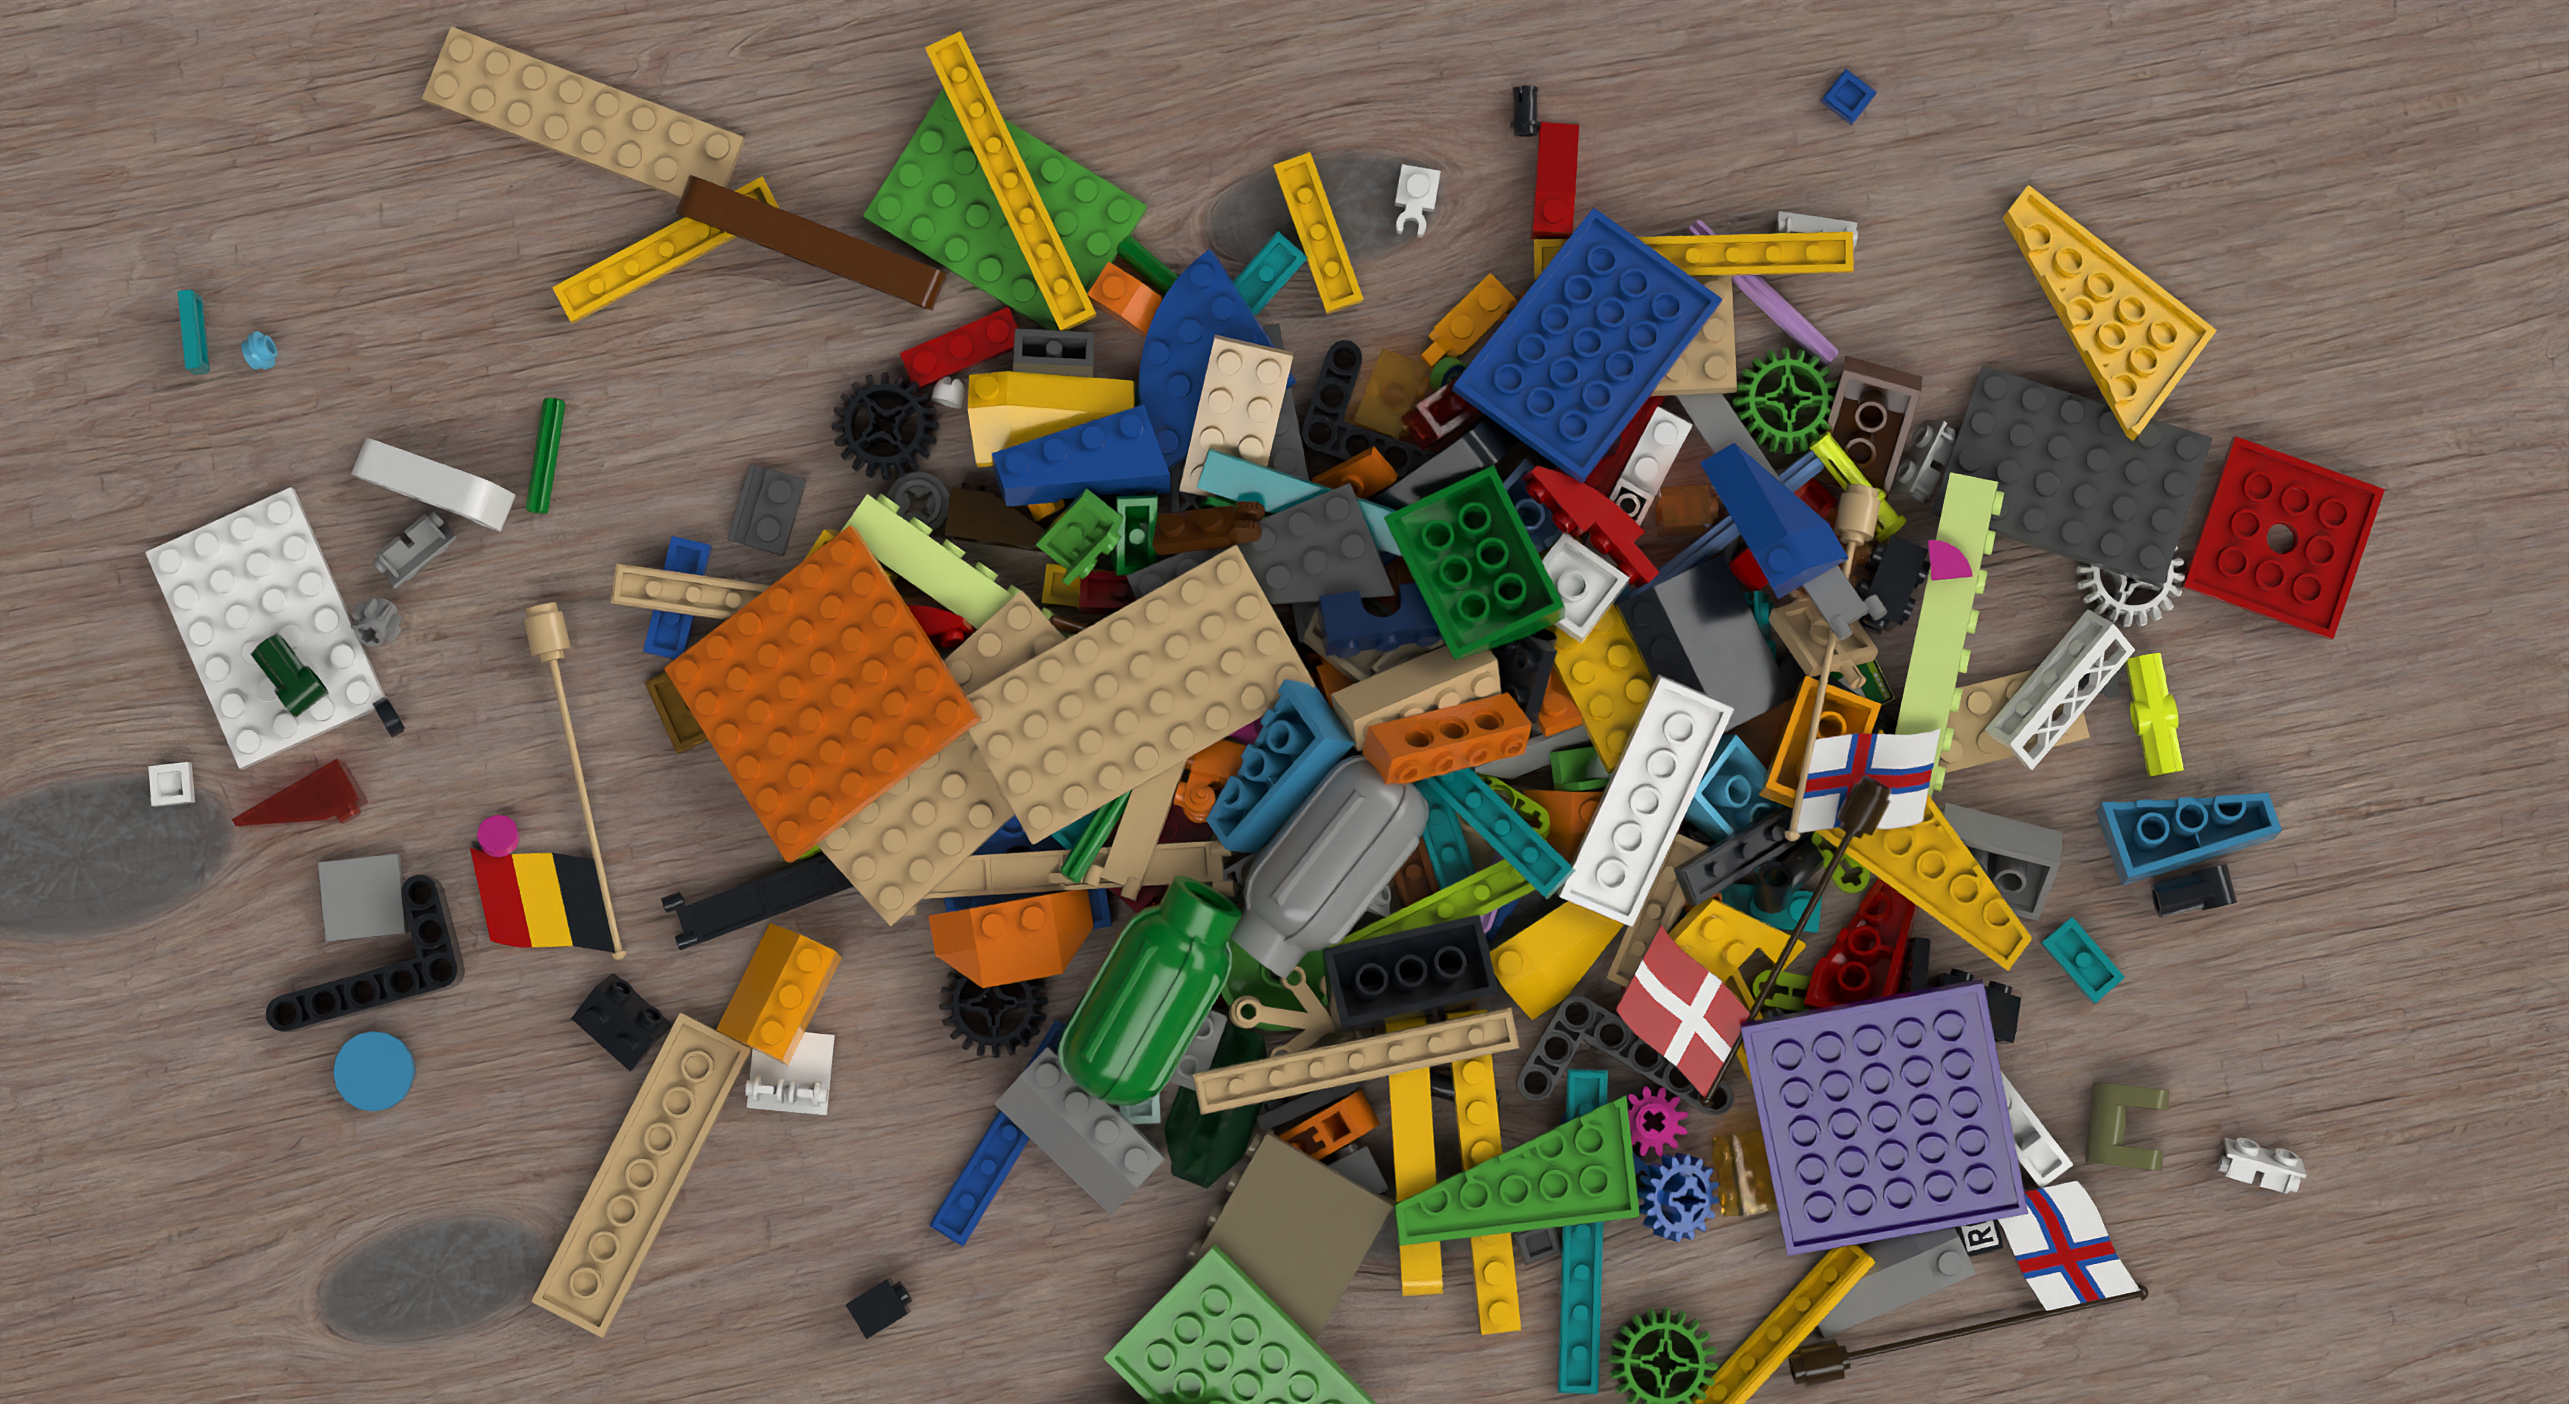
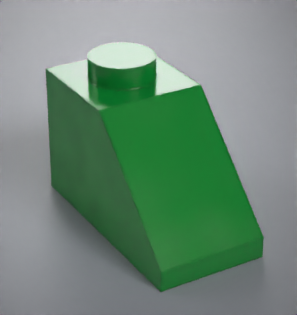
M1156 495L1116 497L1113 510L1124 518L1117 532L1121 538L1110 552V561L1116 575H1129L1156 564L1157 553L1152 546L1157 521L1158 498Z

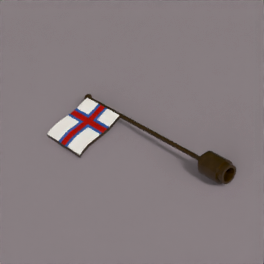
M2073 1180L2027 1190L2024 1193L2028 1214L1998 1219L1997 1221L2003 1229L2022 1276L2045 1310L1849 1353L1845 1345L1838 1346L1836 1339L1797 1347V1351L1792 1352L1788 1356L1790 1372L1795 1385L1804 1383L1806 1387L1836 1381L1845 1378L1844 1370L1850 1369L1851 1360L2140 1297L2141 1301L2148 1297V1290L2143 1285H2136L2117 1256L2097 1207L2078 1181Z

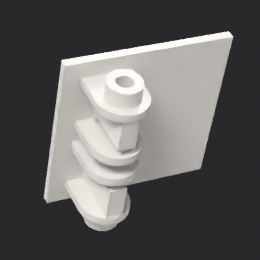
M805 1032L788 1066L753 1049L750 1080H747L745 1091L746 1096H748L747 1108L827 1115L835 1035Z

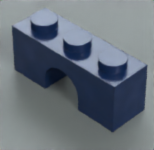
M1415 582L1399 585L1396 600L1398 610L1388 617H1376L1368 613L1362 605L1359 590L1319 596L1317 614L1326 656L1336 655L1339 658H1349L1356 656L1360 651L1376 649L1378 652H1390L1398 649L1400 645L1414 643L1418 646H1431L1438 643L1443 637Z

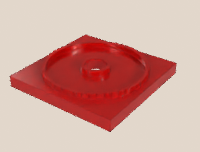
M2234 436L2231 438L2185 572V580L2182 581L2180 587L2322 638L2333 640L2385 489ZM2276 524L2288 527L2293 534L2291 548L2282 554L2274 552L2267 543L2268 531Z

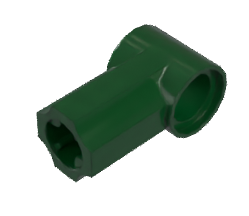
M278 633L265 639L250 654L276 687L274 692L279 700L296 718L329 693L320 678L309 666L303 665L285 639Z

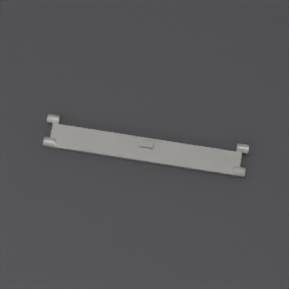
M1722 393L1674 395L1713 454L1735 442L1781 482ZM1838 565L1802 585L1839 641L1845 640L1853 633L1849 624L1870 613L1874 620H1878L1887 613L1886 608L1877 595H1872L1865 601H1862Z

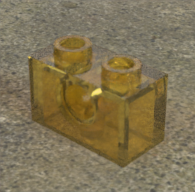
M1382 348L1354 418L1353 425L1398 440L1400 435L1408 437L1416 418L1415 414L1410 413L1415 398L1423 400L1430 383V378L1424 376L1427 365ZM1395 388L1404 394L1405 400L1400 406L1391 407L1384 403L1382 399L1383 393L1388 389Z

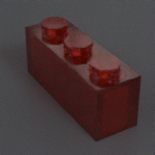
M1460 376L1424 399L1400 418L1422 451L1480 412V410L1452 391L1454 384Z

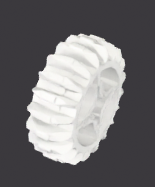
M2182 558L2171 561L2163 588L2136 579L2129 582V585L2126 586V576L2103 569V573L2110 576L2114 581L2115 588L2112 594L2114 598H2112L2102 585L2100 578L2101 568L2092 565L2076 567V574L2087 576V580L2077 583L2076 586L2078 590L2089 588L2091 594L2085 596L2082 601L2084 604H2089L2096 600L2099 605L2093 612L2097 615L2108 610L2109 613L2106 620L2115 623L2118 616L2121 615L2123 628L2131 626L2134 616L2137 625L2143 627L2147 625V614L2152 620L2157 621L2162 618L2159 607L2165 611H2170L2174 607L2172 601L2167 596L2172 598L2181 596L2182 591L2173 586L2172 583L2184 581L2185 575L2174 573L2173 568L2183 565L2184 562ZM2134 588L2156 591L2154 597L2146 604H2125L2127 597L2131 595Z

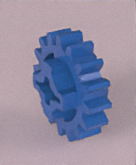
M1676 1152L1675 1156L1662 1155V1165L1652 1162L1649 1165L1652 1175L1650 1177L1642 1175L1640 1178L1646 1184L1645 1190L1637 1191L1638 1197L1644 1199V1204L1639 1206V1213L1648 1215L1643 1225L1654 1229L1653 1234L1658 1237L1675 1242H1680L1682 1237L1692 1240L1695 1235L1694 1229L1705 1232L1707 1228L1704 1219L1706 1217L1714 1219L1716 1216L1710 1210L1711 1204H1716L1720 1201V1198L1712 1196V1190L1716 1189L1719 1183L1708 1179L1713 1173V1169L1703 1166L1701 1158Z

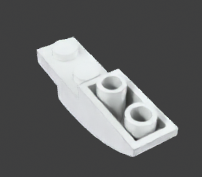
M1657 406L1609 497L1639 526L1693 425ZM1588 538L1584 545L1586 548L1616 567L1618 566L1608 554L1600 553L1593 546L1590 538Z
M2001 1071L2017 1158L2039 1187H2045L2073 1166V1163Z

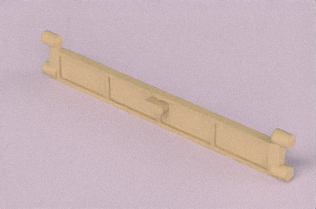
M1188 758L1133 788L1104 868L1091 863L1083 883L1098 888L1102 878L1124 886L1120 896L1136 900Z
M1220 841L1157 844L1142 886L1171 884L1175 876L1182 875L1199 882H1213V889L1225 897H1234V880L1224 881L1223 857L1232 856L1233 850H1225ZM1111 847L1101 848L1092 864L1104 868ZM1072 849L971 855L924 899L1124 886L1101 878L1097 888L1083 883L1085 875L1078 883L1066 879L1060 873V867ZM917 905L905 916L916 915Z

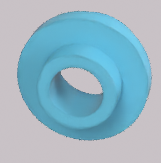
M259 331L250 333L248 339L244 340L241 344L247 363L254 370L260 368L268 370L274 367L277 348L273 340L268 335L264 336Z

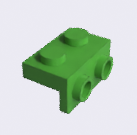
M1086 488L1039 537L1036 546L1066 569L1061 581L1068 586L1077 576L1084 579L1097 563L1095 558L1101 552L1107 555L1113 550L1121 538L1117 532L1124 518Z

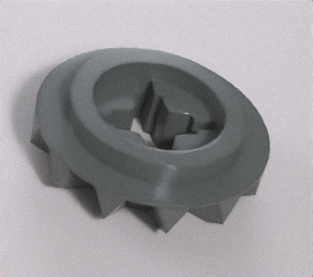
M913 472L899 478L891 486L887 498L900 506L896 512L897 515L907 522L914 516L933 529L932 532L940 528L947 518L950 498L947 489L939 479L928 473ZM908 491L918 498L932 493L928 497L929 500L925 503L928 509L927 512L930 515L929 517H926L925 514H921L919 511L910 512L905 516L909 511L908 509L912 506L909 500L910 497L907 494Z

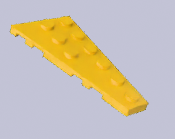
M1881 729L1878 734H1885V733H1884V732L1882 731V729ZM1929 794L1927 795L1921 823L1889 830L1876 829L1873 836L1864 833L1862 839L1853 836L1845 851L1848 856L2007 971H2009L2032 940L2031 935ZM1840 828L1815 831L1837 848L1846 834Z

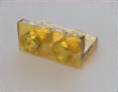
M1762 1130L1712 1137L1713 1148L1711 1156L1716 1167L1719 1183L1717 1197L1719 1198L1723 1216H1743L1778 1210Z

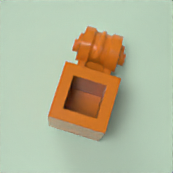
M1221 739L1188 758L1185 770L1191 771L1187 783L1179 782L1174 804L1183 808L1184 814L1189 820L1195 823L1207 822L1206 819L1215 804L1214 793L1220 794L1229 777L1237 775L1243 762L1241 756L1247 746Z

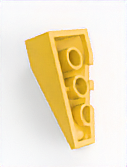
M1013 371L969 375L968 416L977 467L993 466L991 453L1134 408V381Z
M1567 901L1489 952L1494 974L1511 998L1531 1020H1534L1568 997L1600 954L1621 930L1624 923Z

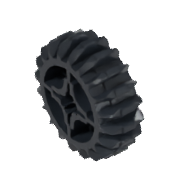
M887 372L881 374V384L876 385L872 375H867L866 382L869 387L862 390L860 384L854 382L852 388L857 395L854 398L846 393L840 396L842 401L849 405L848 408H834V414L844 418V421L831 424L833 431L844 432L843 435L834 439V444L837 447L849 445L843 450L841 457L846 461L857 456L852 464V468L856 472L861 470L867 463L866 475L869 478L875 476L877 468H881L883 480L890 479V468H895L900 478L905 477V470L902 465L909 463L911 468L917 471L920 467L914 457L917 454L926 460L931 457L930 453L923 448L924 443L931 446L937 445V439L927 434V431L940 429L937 421L927 420V418L937 414V409L935 406L923 408L930 400V396L927 392H924L915 397L919 389V384L916 381L911 382L906 389H903L905 377L901 374L896 377L894 385H890V377ZM882 396H893L907 403L902 407L898 405L891 410H885L880 408L873 399ZM864 407L870 416V423L862 432L863 436L855 440V419L861 408ZM874 412H877L887 422L895 420L896 424H891L894 429L892 432L897 441H894L890 434H886L883 430L876 433V429L880 427L878 425L879 420ZM916 412L918 420L917 432L911 444L907 446L901 437V430L905 423L909 421L908 417ZM879 443H888L898 454L889 457H878L864 450L869 446L874 447Z
M949 972L947 975L949 980L957 984L954 990L949 987H942L941 989L942 994L952 996V1003H940V1010H952L953 1016L946 1017L942 1022L944 1026L957 1023L958 1028L950 1034V1037L956 1040L965 1034L967 1038L962 1044L964 1050H969L975 1041L979 1043L977 1056L983 1057L986 1053L987 1045L992 1046L993 1058H1000V1045H1005L1007 1052L1010 1055L1016 1054V1048L1013 1041L1018 1039L1021 1045L1028 1047L1030 1042L1023 1034L1027 1030L1034 1035L1040 1034L1041 1030L1031 1023L1034 1018L1045 1021L1047 1018L1045 1013L1036 1012V1005L1048 1004V998H1036L1035 996L1036 991L1043 990L1046 987L1044 982H1037L1032 985L1029 980L1020 981L1026 996H1008L1002 991L1001 985L994 986L997 998L1004 1001H1015L1014 1004L1004 1005L1003 1010L999 1009L1000 1013L995 1015L996 1024L994 1025V1016L991 1009L984 1008L983 1006H973L975 1003H984L985 998L990 999L988 995L993 993V987L985 988L983 994L979 997L962 999L964 990L971 980L965 975L960 978L952 972ZM1026 1008L1025 1016L1019 1026L1011 1033L1002 1036L1001 1027L1004 1015L1009 1010ZM979 1011L983 1013L987 1019L989 1037L976 1033L967 1024L962 1012Z

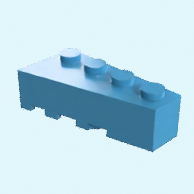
M2269 793L2222 795L2211 798L2184 797L2175 800L2157 801L2149 799L2116 803V801L2101 802L2096 810L2121 886L2274 840L2282 831Z

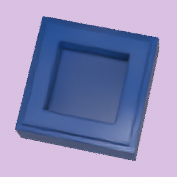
M1845 69L1822 98L1821 103L1852 126L1877 92L1849 70Z

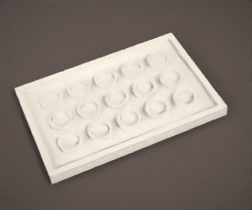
M294 488L285 489L145 552L239 769L244 770L375 711L372 703L385 697L363 644L357 639L355 630L350 627L353 621ZM277 633L285 639L303 665L309 666L329 692L297 718L279 700L274 692L276 687L250 655L256 646Z

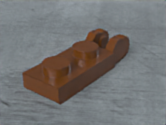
M1249 500V502L1239 501L1235 506L1158 514L1152 546L1157 554L1165 555L1233 547L1234 544L1257 541L1261 537L1262 529L1259 523L1256 522H1260L1261 519L1263 520L1265 507L1259 502Z

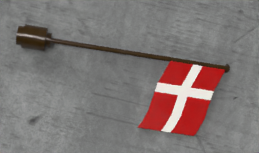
M1865 775L1862 776L1859 783L1854 782L1836 816L1842 821L1840 829L1845 831L1846 834L1750 1012L1722 980L1683 951L1669 936L1662 924L1657 929L1618 1002L1616 1010L1623 1021L1639 1038L1678 1067L1701 1093L1699 1096L1701 1105L1710 1107L1714 1104V1101L1711 1099L1743 1042L1741 1023L1755 1020L1853 836L1862 839L1864 833L1873 836L1891 802L1888 797L1892 790L1884 784Z

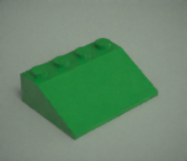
M1494 465L1384 517L1389 531L1454 661L1527 637L1565 619V606Z

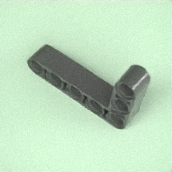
M1571 996L1563 1000L1558 1006L1516 1078V1088L1525 1099L1539 1101L1547 1098L1583 1040L1659 1087H1664L1666 1091L1676 1097L1678 1096L1682 1101L1704 1114L1712 1116L1722 1115L1729 1111L1734 1102V1093L1731 1087L1723 1080L1718 1087L1723 1091L1725 1100L1721 1107L1717 1109L1701 1105L1699 1101L1701 1093L1690 1081L1683 1088L1674 1087L1669 1080V1073L1675 1065L1655 1049L1656 1058L1651 1066L1644 1068L1637 1064L1634 1053L1638 1046L1647 1043L1639 1038L1621 1018L1583 996ZM1573 1002L1582 1004L1587 1011L1586 1020L1581 1025H1572L1565 1017L1566 1008ZM1607 1023L1617 1025L1621 1031L1620 1042L1615 1046H1607L1600 1039L1601 1028ZM1551 1037H1559L1566 1044V1053L1559 1060L1550 1059L1545 1053V1043ZM1532 1071L1540 1072L1546 1080L1544 1090L1537 1095L1530 1094L1524 1087L1525 1076Z

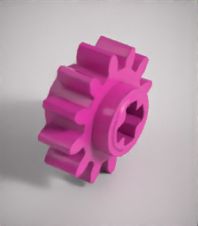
M1644 1086L1641 1092L1642 1099L1638 1100L1632 1094L1627 1095L1629 1103L1632 1104L1630 1110L1628 1109L1632 1145L1636 1141L1640 1143L1639 1155L1644 1156L1648 1152L1649 1146H1653L1655 1154L1661 1157L1663 1155V1144L1667 1143L1673 1149L1678 1148L1676 1140L1673 1139L1675 1133L1679 1135L1687 1134V1130L1684 1127L1678 1126V1120L1686 1118L1688 1113L1675 1111L1674 1107L1678 1105L1680 1098L1677 1096L1666 1101L1664 1099L1666 1096V1089L1664 1087H1660L1656 1096L1652 1097L1650 1089ZM1647 1111L1650 1114L1659 1112L1662 1116V1119L1658 1121L1662 1127L1658 1131L1652 1128L1647 1131L1644 1129L1642 1124L1646 1120L1643 1116Z

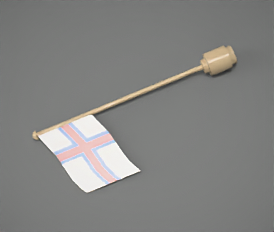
M1847 485L1846 493H1842L1834 526V533L1841 536L1840 541L1847 544L1846 554L1849 559L1844 561L1842 572L1847 579H1849L1855 546H1863L1864 541H1871L1874 538L1881 502L1877 499L1879 491L1866 485ZM1831 629L1828 636L1789 831H1784V835L1789 841L1799 839V833L1840 828L1842 821L1836 816L1854 782L1859 783L1863 775L1884 784L1892 790L1888 797L1891 802L1876 829L1889 830L1919 824L1923 820L1940 729L1912 735L1856 733L1816 739L1837 638Z

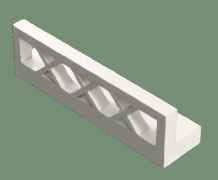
M2087 610L1986 727L1985 731L1992 739L2009 748L2025 767L2033 770L2133 654L2135 649L2114 623ZM2114 641L2119 648L2109 660L2103 661L2105 650ZM2090 673L2089 683L2083 690L2077 691L2080 679L2085 674ZM2064 703L2063 713L2056 721H2052L2053 711L2059 704ZM2033 734H2038L2037 744L2027 753L2022 747Z

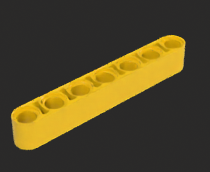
M1417 1017L1386 1024V1033L1426 1025V1017ZM1429 1067L1388 1075L1396 1203L1436 1184ZM1440 1241L1399 1246L1402 1296L1443 1294Z

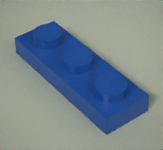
M672 536L663 570L705 576L712 546ZM653 610L643 652L673 660L687 651L695 616Z

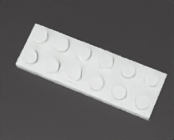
M1658 674L1570 864L1575 869V872L1560 886L1557 892L1559 897L1633 927L1734 711L1732 705Z

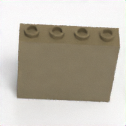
M1270 1128L1265 1137L1258 1133L1245 1154L1252 1158L1245 1172L1238 1168L1236 1169L1226 1187V1190L1232 1193L1225 1206L1219 1203L1216 1204L1205 1223L1212 1227L1205 1241L1197 1237L1185 1259L1192 1262L1188 1269L1189 1271L1216 1244L1316 1342L1391 1212L1395 1200L1383 1193L1380 1196L1275 1136V1131Z

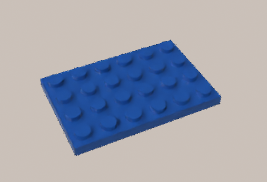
M1593 207L1456 381L1452 391L1583 484L1718 309L1723 299Z

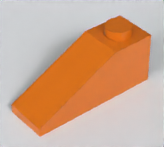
M1109 261L1087 294L1093 306L1145 339L1155 312L1163 300V297Z
M1360 1089L1278 1137L1311 1157L1320 1160L1366 1134L1381 1123Z

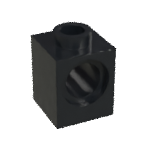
M890 1277L847 1303L846 1307L865 1338L868 1339L909 1314L911 1310L908 1304L912 1302V1299L902 1282L899 1281L894 1284Z

